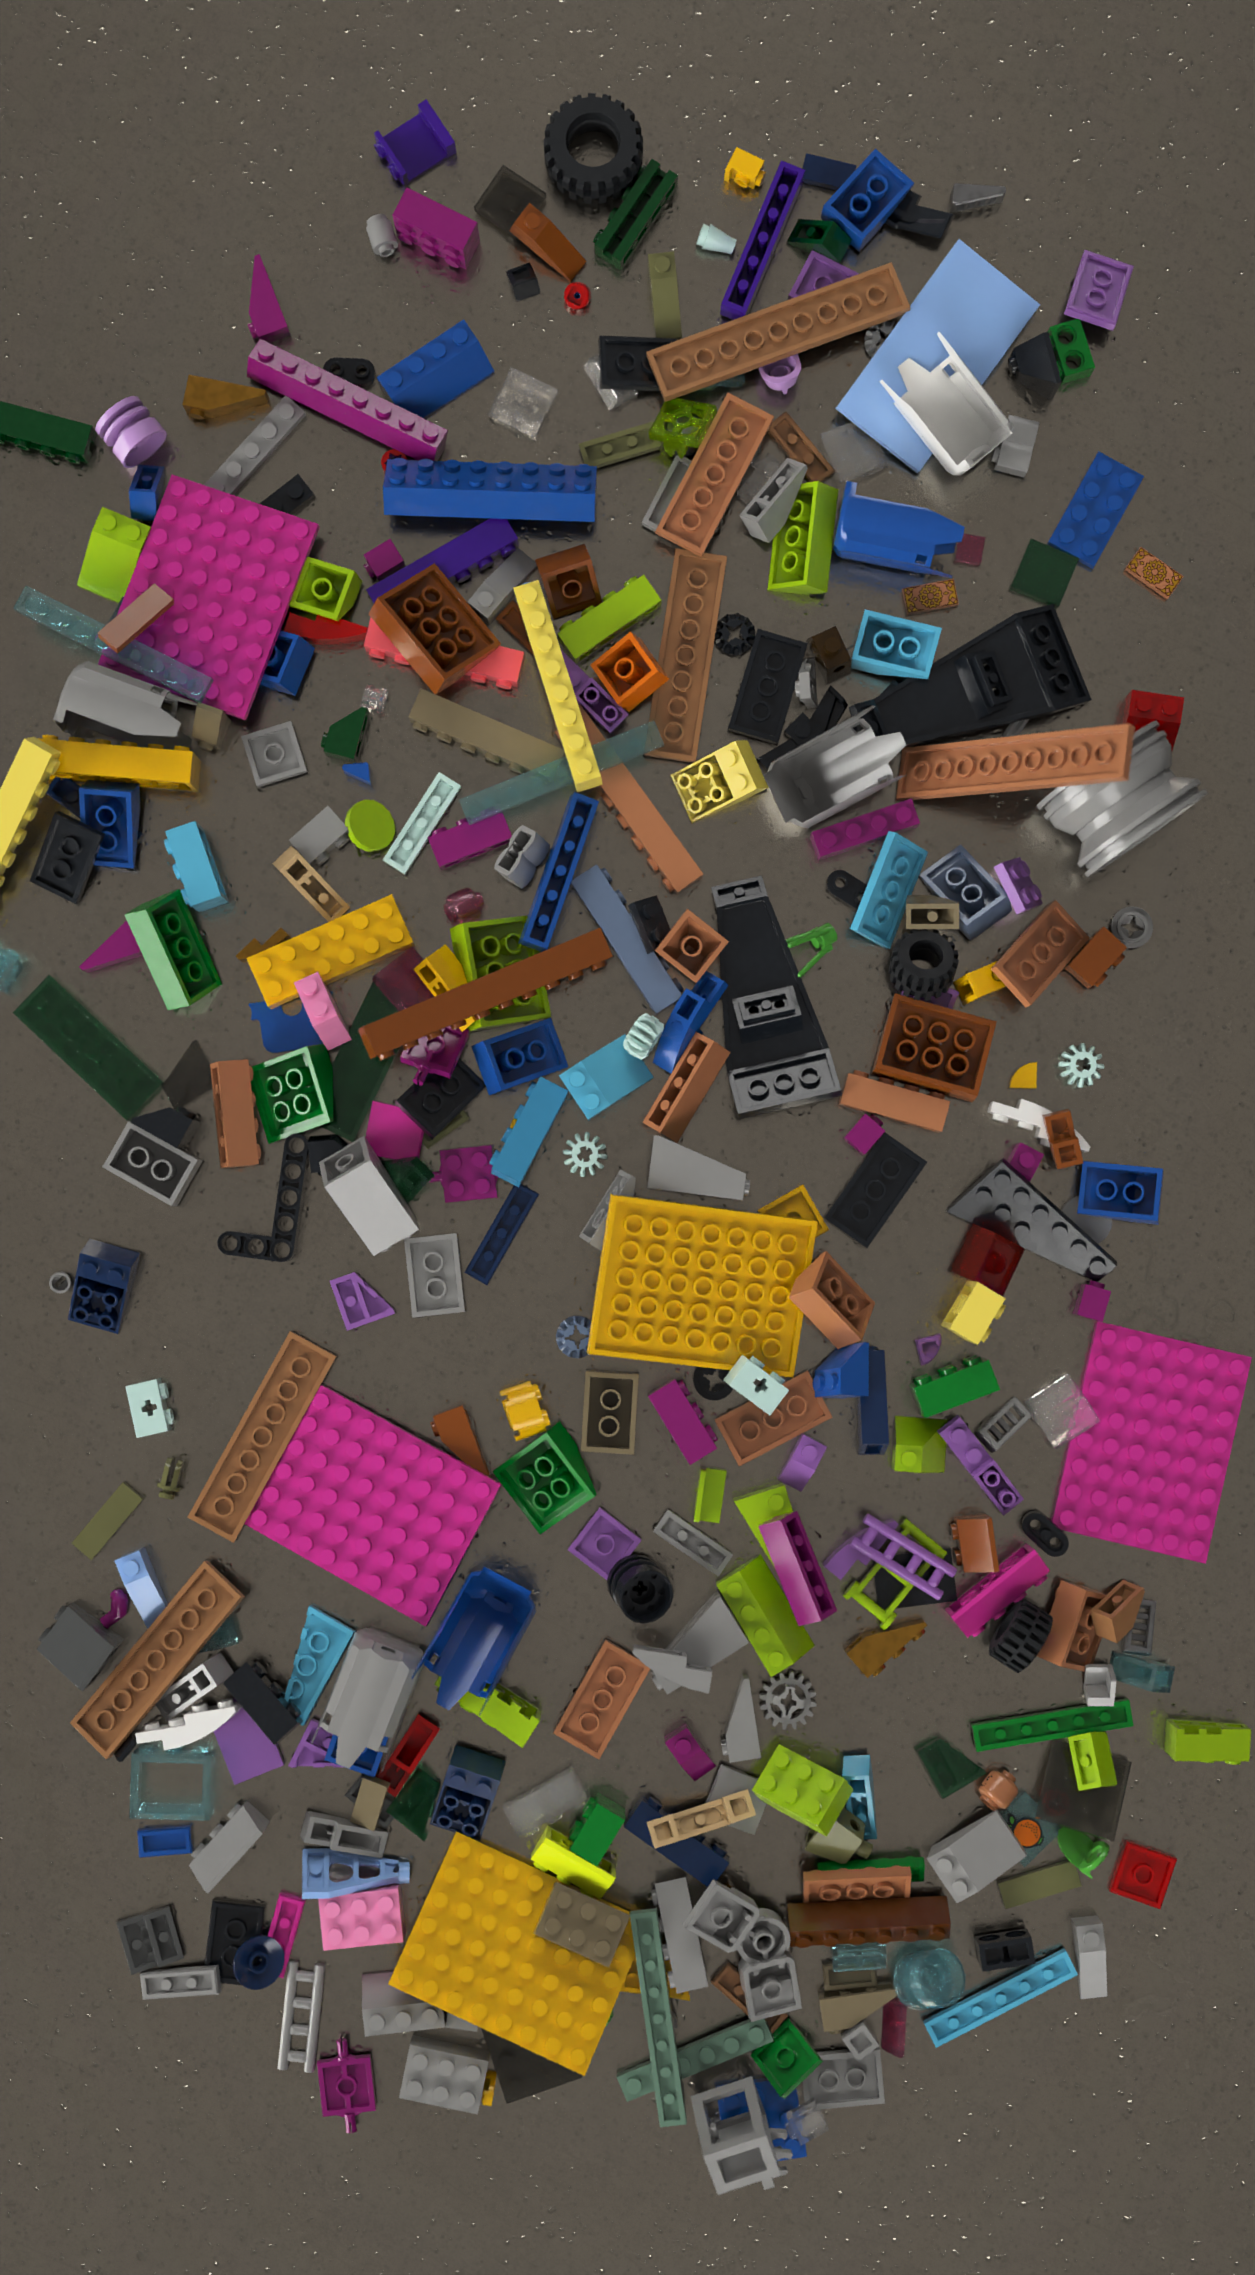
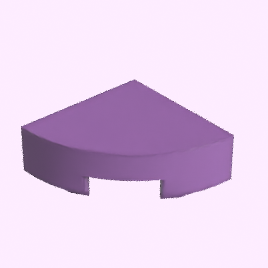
M941 1334L914 1340L921 1366L931 1362L937 1355L941 1346Z

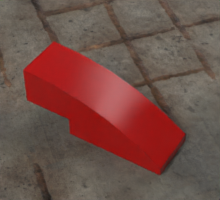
M293 613L289 614L284 628V632L299 635L308 643L319 645H338L365 640L368 627L344 619L336 621L317 615L314 621Z
M419 1714L388 1758L383 1772L380 1771L377 1775V1778L390 1783L388 1793L394 1797L398 1795L440 1730L439 1727Z

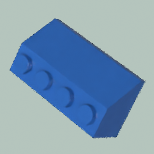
M463 319L377 376L379 387L389 402L425 419L495 372L478 339Z

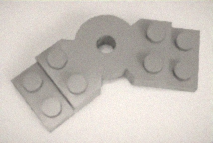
M713 1879L683 1922L685 1928L727 1953L738 1950L742 1957L738 1963L741 1987L745 1994L748 2017L751 2022L802 2009L795 1962L788 1950L790 1947V1934L781 1917L770 1909L758 1908L751 1897L734 1887L730 1889ZM765 1936L764 1939L758 1941L760 1937Z

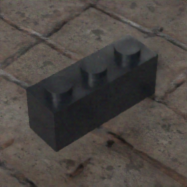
M247 1661L225 1680L223 1685L275 1745L280 1743L303 1722L300 1717L301 1711L294 1703H288L282 1696L284 1695L282 1688L276 1682L271 1683L265 1676L267 1674L266 1669L259 1662Z

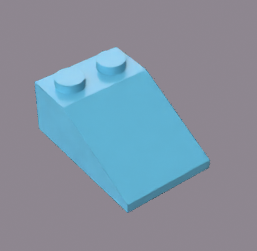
M865 609L851 659V668L877 675L929 679L942 628Z
M626 1034L559 1075L588 1121L654 1078L643 1060L630 1055L624 1049L623 1042L626 1039Z

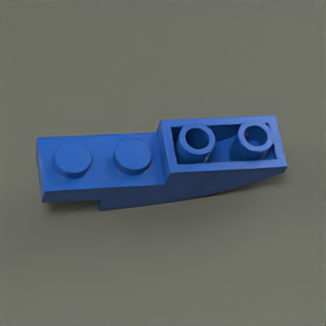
M706 971L692 990L685 989L660 1037L653 1061L655 1065L670 1074L672 1073L695 1032L703 1034L699 1028L728 987L725 981Z

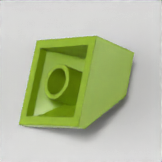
M307 556L289 606L339 621L354 606L363 581L354 570Z
M895 1416L891 1469L899 1472L943 1473L945 1471L946 1442L937 1430L944 1426L948 1420Z

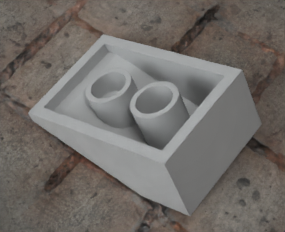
M620 1169L579 1235L580 1238L602 1251L610 1194L634 1197L636 1182L634 1176Z
M995 1810L932 1845L927 1860L955 1902L959 1903L982 1890L1027 1856V1852L999 1811Z

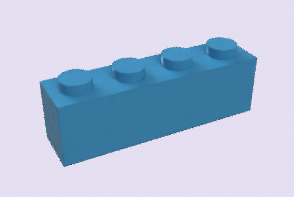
M541 1076L537 1083L532 1081L526 1092V1096L529 1097L525 1106L519 1105L513 1117L517 1120L513 1129L508 1127L501 1141L505 1144L501 1152L496 1150L489 1162L493 1166L491 1174L520 1187L567 1098L568 1090Z

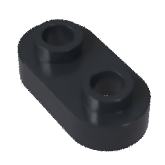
M336 357L329 359L323 367L324 370L332 373L331 371L334 367H339L340 372L334 375L361 388L370 386L376 378L375 368L367 359ZM360 368L367 370L363 375H359L357 371Z
M844 870L832 872L826 881L827 890L832 896L854 910H858L861 901L858 900L857 895L865 892L867 884ZM843 879L845 882L844 887H837L835 880Z
M1030 1511L1025 1514L1022 1519L1024 1533L1045 1553L1052 1557H1059L1067 1551L1069 1546L1067 1535L1045 1514L1040 1511ZM1032 1520H1038L1040 1525L1032 1527L1030 1523ZM1056 1537L1060 1542L1057 1545H1052L1050 1540Z

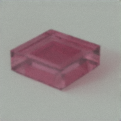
M963 534L962 542H957L954 561L980 565L985 537Z

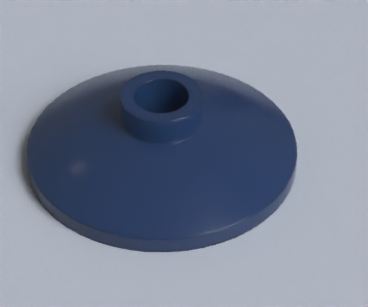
M259 1935L248 1939L240 1946L234 1957L233 1971L237 1981L245 1988L251 1990H260L270 1986L282 1972L284 1951L281 1945L272 1937ZM259 1956L258 1961L252 1964L253 1959Z

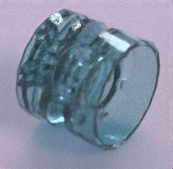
M935 1948L904 1955L895 1967L893 1984L901 2002L910 2009L921 2011L932 2008H944L954 2005L962 1997L965 1989V1973L963 1965L955 1954L947 1949Z

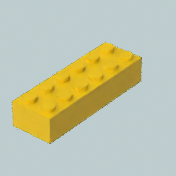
M42 735V739L37 738L61 752L58 759L60 761L59 768L50 776L49 779L51 780L59 777L70 778L75 782L99 780L140 783V787L199 791L201 760L193 751H190L189 747L174 746V750L164 749V746L160 744H148V748L137 747V743L128 741L121 742V745H111V741L95 739V743H87L85 739L79 737H69L68 741L58 740L59 737L54 735Z
M391 894L246 959L267 1006L270 1009H274L300 997L294 982L319 972L324 983L328 985L415 945Z

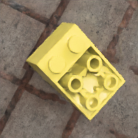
M748 740L734 741L671 775L691 823L746 800L769 788Z

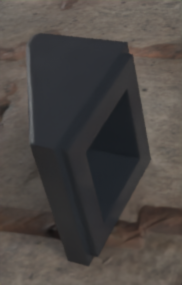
M530 263L506 271L517 301L540 293L538 280Z
M133 1731L114 1753L117 1761L123 1762L137 1745L136 1731Z

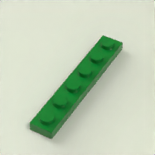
M1128 1698L1114 1700V1706L1082 1705L971 1724L976 1752L1134 1726Z

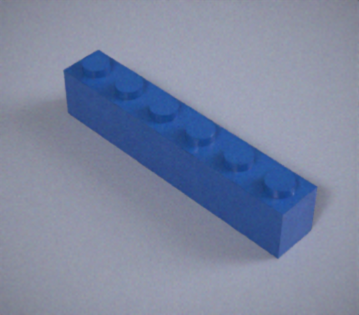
M574 792L569 797L520 936L519 944L540 952L548 949L599 803L598 800Z

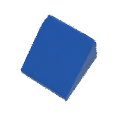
M369 763L343 764L342 770L346 775L372 786Z

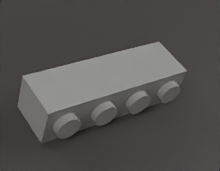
M687 1877L655 1883V1889L651 1890L654 1906L659 1905L661 1913L658 1919L660 1933H665L666 1944H662L665 1961L670 1960L672 1971L667 1972L670 1988L676 1987L678 1994L709 1987L699 1936L686 1929L683 1924L693 1909Z

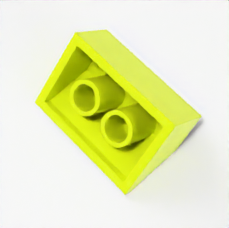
M547 1825L531 1853V1860L534 1861L533 1865L544 1872L550 1870L557 1874L556 1878L566 1885L572 1883L578 1886L582 1894L591 1898L595 1896L601 1899L616 1879V1865L605 1858L601 1859L598 1866L593 1865L569 1850L570 1840H568L567 1836Z

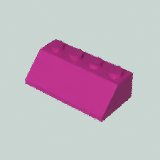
M1027 1543L999 1564L1000 1572L988 1573L957 1598V1601H954L945 1608V1611L967 1638L971 1635L973 1637L979 1635L986 1628L984 1624L992 1618L993 1620L1000 1618L1006 1612L1005 1607L1011 1602H1019L1027 1595L1025 1592L1032 1585L1037 1587L1047 1579L1046 1574L1050 1570L1035 1549Z

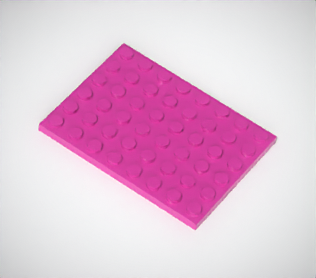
M172 474L118 614L154 583L174 599V605L118 654L105 644L98 665L169 690L173 695L175 694L181 698L183 697L197 703L201 702L223 710L226 714L246 720L290 607L289 604L307 556L309 557L318 534L319 524Z
M1096 1321L1051 1521L1064 1531L1206 1564L1252 1357Z
M321 1384L247 1518L245 1525L426 1627L502 1484Z

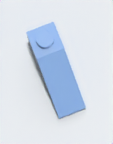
M143 1547L114 1561L123 1584L148 1629L168 1603L146 1548Z

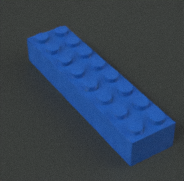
M388 459L383 483L384 515L595 522L597 466H589L587 464L572 466L560 463L542 465L534 462L513 464L507 461L485 463L480 460L459 462L457 460Z

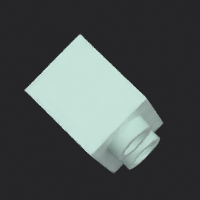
M741 1355L723 1380L768 1415H771L789 1391V1389L782 1385L785 1380L774 1371L769 1375L762 1370L765 1365L754 1356L748 1359ZM756 1379L762 1382L760 1387L753 1383Z
M161 1378L125 1386L136 1438L172 1430L171 1424H174V1415L172 1409L167 1407L166 1398H169L168 1387L166 1383H162ZM150 1402L151 1404H156L157 1409L153 1410V1413L151 1410L146 1409V1406L149 1405Z

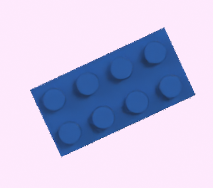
M1098 451L1047 544L1093 569L1144 476Z

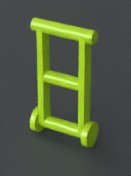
M907 1518L903 1520L900 1524V1527L903 1529L900 1532L904 1536L911 1535L927 1550L941 1559L946 1556L947 1551ZM925 1561L915 1574L922 1577L931 1564ZM876 1562L860 1583L854 1580L850 1584L843 1597L846 1600L850 1597L855 1599L881 1621L879 1627L882 1630H886L897 1616L894 1610L914 1585L883 1567L905 1586L887 1609L883 1610L862 1592L877 1571L883 1567Z

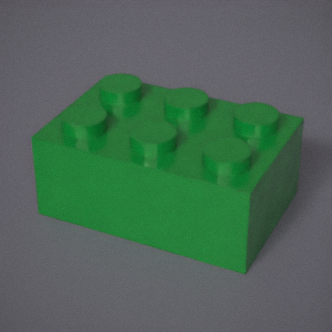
M973 1355L963 1359V1364L956 1367L949 1364L937 1369L938 1374L931 1376L926 1373L913 1378L914 1383L908 1386L919 1415L927 1418L999 1391L1000 1388L990 1361Z

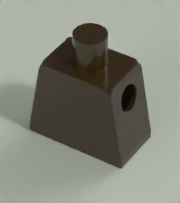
M836 626L806 639L826 685L851 674V658Z

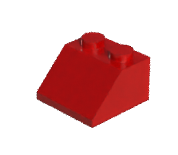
M1131 690L1126 696L1122 724L1134 726L1135 733L1157 720L1160 724L1157 731H1165L1167 734L1166 739L1171 744L1172 752L1181 724L1184 697Z

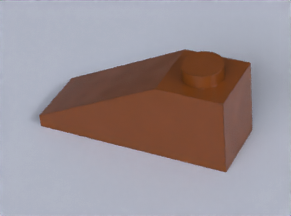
M531 203L526 206L509 230L569 282L573 280L586 263L585 258L551 220Z
M462 1404L435 1414L433 1416L434 1421L430 1422L435 1437L440 1436L441 1441L465 1464L491 1478L465 1405Z

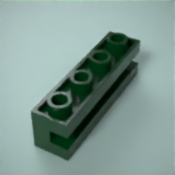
M651 159L647 166L645 164L642 165L636 176L638 180L633 187L629 186L622 196V204L619 208L615 207L611 211L607 220L609 222L604 230L600 229L593 240V243H595V254L620 271L678 186V175L671 170L667 173L660 169L661 164L654 159Z
M0 401V444L8 441L15 443L14 446L29 451L31 447L40 450L41 454L49 457H55V454L64 456L65 460L75 464H80V461L89 463L91 457L89 447L91 442L95 443L97 432L92 425Z

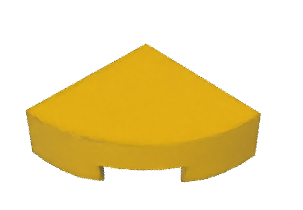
M1037 1062L1028 1063L1020 1067L1012 1076L1009 1088L1036 1089Z
M488 2070L486 2072L482 2105L492 2106L497 2071Z

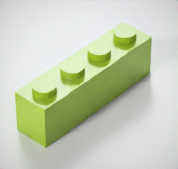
M645 575L639 578L637 576L630 578L624 583L625 588L617 593L615 591L608 593L603 597V602L597 607L589 606L580 614L582 617L575 622L569 620L559 628L560 632L557 633L558 640L576 664L661 607L662 600Z

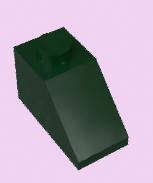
M798 219L787 240L790 245L808 254L814 250L835 262H841L852 241L834 221Z
M359 708L329 727L328 733L324 732L321 747L324 748L326 756L357 763L370 714L367 708Z

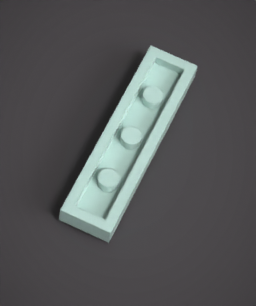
M438 772L383 858V861L406 875L428 841V837L432 835L431 832L435 830L462 788L461 785Z

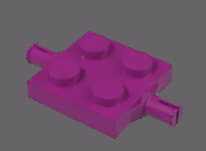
M451 1026L441 1029L443 1035L429 1041L427 1036L418 1039L419 1045L405 1051L403 1050L400 1056L401 1062L418 1069L413 1082L417 1085L419 1082V1085L422 1086L428 1073H435L450 1078L470 1036L469 1030L461 1031L459 1028L452 1030Z
M493 1144L439 1150L441 1162L439 1171L424 1172L425 1184L441 1182L444 1188L445 1203L498 1197V1177L491 1174L493 1166L489 1164L494 1154Z
M343 2038V2040H336L338 2056L317 2061L322 2116L336 2115L345 2117L346 2133H350L351 2128L352 2133L357 2132L355 2116L362 2112L376 2111L377 2108L371 2054H349L348 2040Z

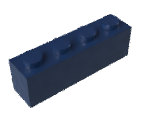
M642 1795L626 1817L624 1828L654 1848L646 1822L669 1814L661 1809L662 1804L651 1796L647 1799ZM704 1834L655 1849L707 1887L713 1879L716 1881L719 1879L729 1864V1857L726 1855L728 1852L719 1844L714 1843V1845H711L704 1840L706 1838Z

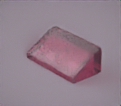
M896 1996L883 2005L881 2047L883 2050L899 2058H903L905 2051L907 2003L903 1996Z

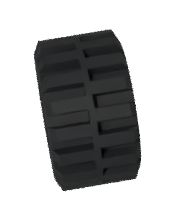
M912 929L910 934L905 932L901 939L898 938L893 948L889 974H891V982L896 983L895 988L898 991L903 990L904 996L909 997V995H912L914 1000H919L922 997L927 1001L931 1000V996L939 998L942 992L946 993L953 983L959 960L958 950H954L955 944L953 941L948 942V936L945 934L941 936L938 934L939 931L934 929L933 932L928 931V929H922L921 931ZM917 959L926 960L932 963L935 968L922 969L913 964L912 961Z
M1025 1598L1020 1600L1008 1611L996 1629L990 1642L989 1655L1014 1672H1021L1031 1664L1045 1644L1052 1628L1053 1617Z

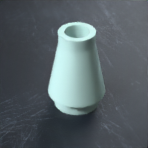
M710 223L709 226L706 224L702 225L696 244L702 246L701 249L723 252L731 255L737 239L730 237Z

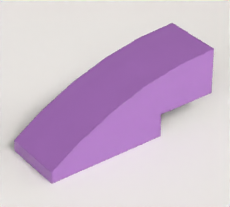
M893 1518L882 1521L894 1530L899 1525ZM869 1527L853 1536L861 1540ZM878 1532L870 1546L879 1550L888 1538ZM852 1537L835 1549L822 1563L826 1569L840 1580L857 1559L865 1566L871 1560L848 1545Z

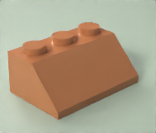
M827 1251L823 1252L796 1278L789 1295L790 1300L837 1349L862 1341L875 1302Z
M1061 1580L1055 1592V1600L1049 1613L1053 1617L1052 1628L1037 1657L1060 1667L1085 1672L1086 1664L1094 1663L1102 1637L1095 1633L1090 1610L1107 1594Z

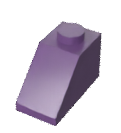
M804 1433L800 1434L778 1480L801 1492L815 1472L827 1446Z

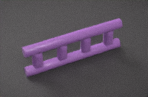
M867 1513L862 1522L868 1525L869 1528L861 1540L853 1536L848 1545L939 1600L943 1595V1591L937 1588L944 1574L954 1577L957 1568ZM878 1532L891 1540L883 1554L870 1546ZM900 1546L914 1554L906 1568L892 1560ZM922 1560L936 1567L928 1581L915 1574Z

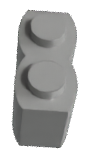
M1009 415L1008 420L1013 425L1012 434L1000 443V447L994 448L991 461L995 462L994 470L1025 477L1030 464L1039 422Z
M522 825L512 835L509 847L497 858L494 869L510 883L522 889L533 878L536 866L546 858L550 844L537 832Z

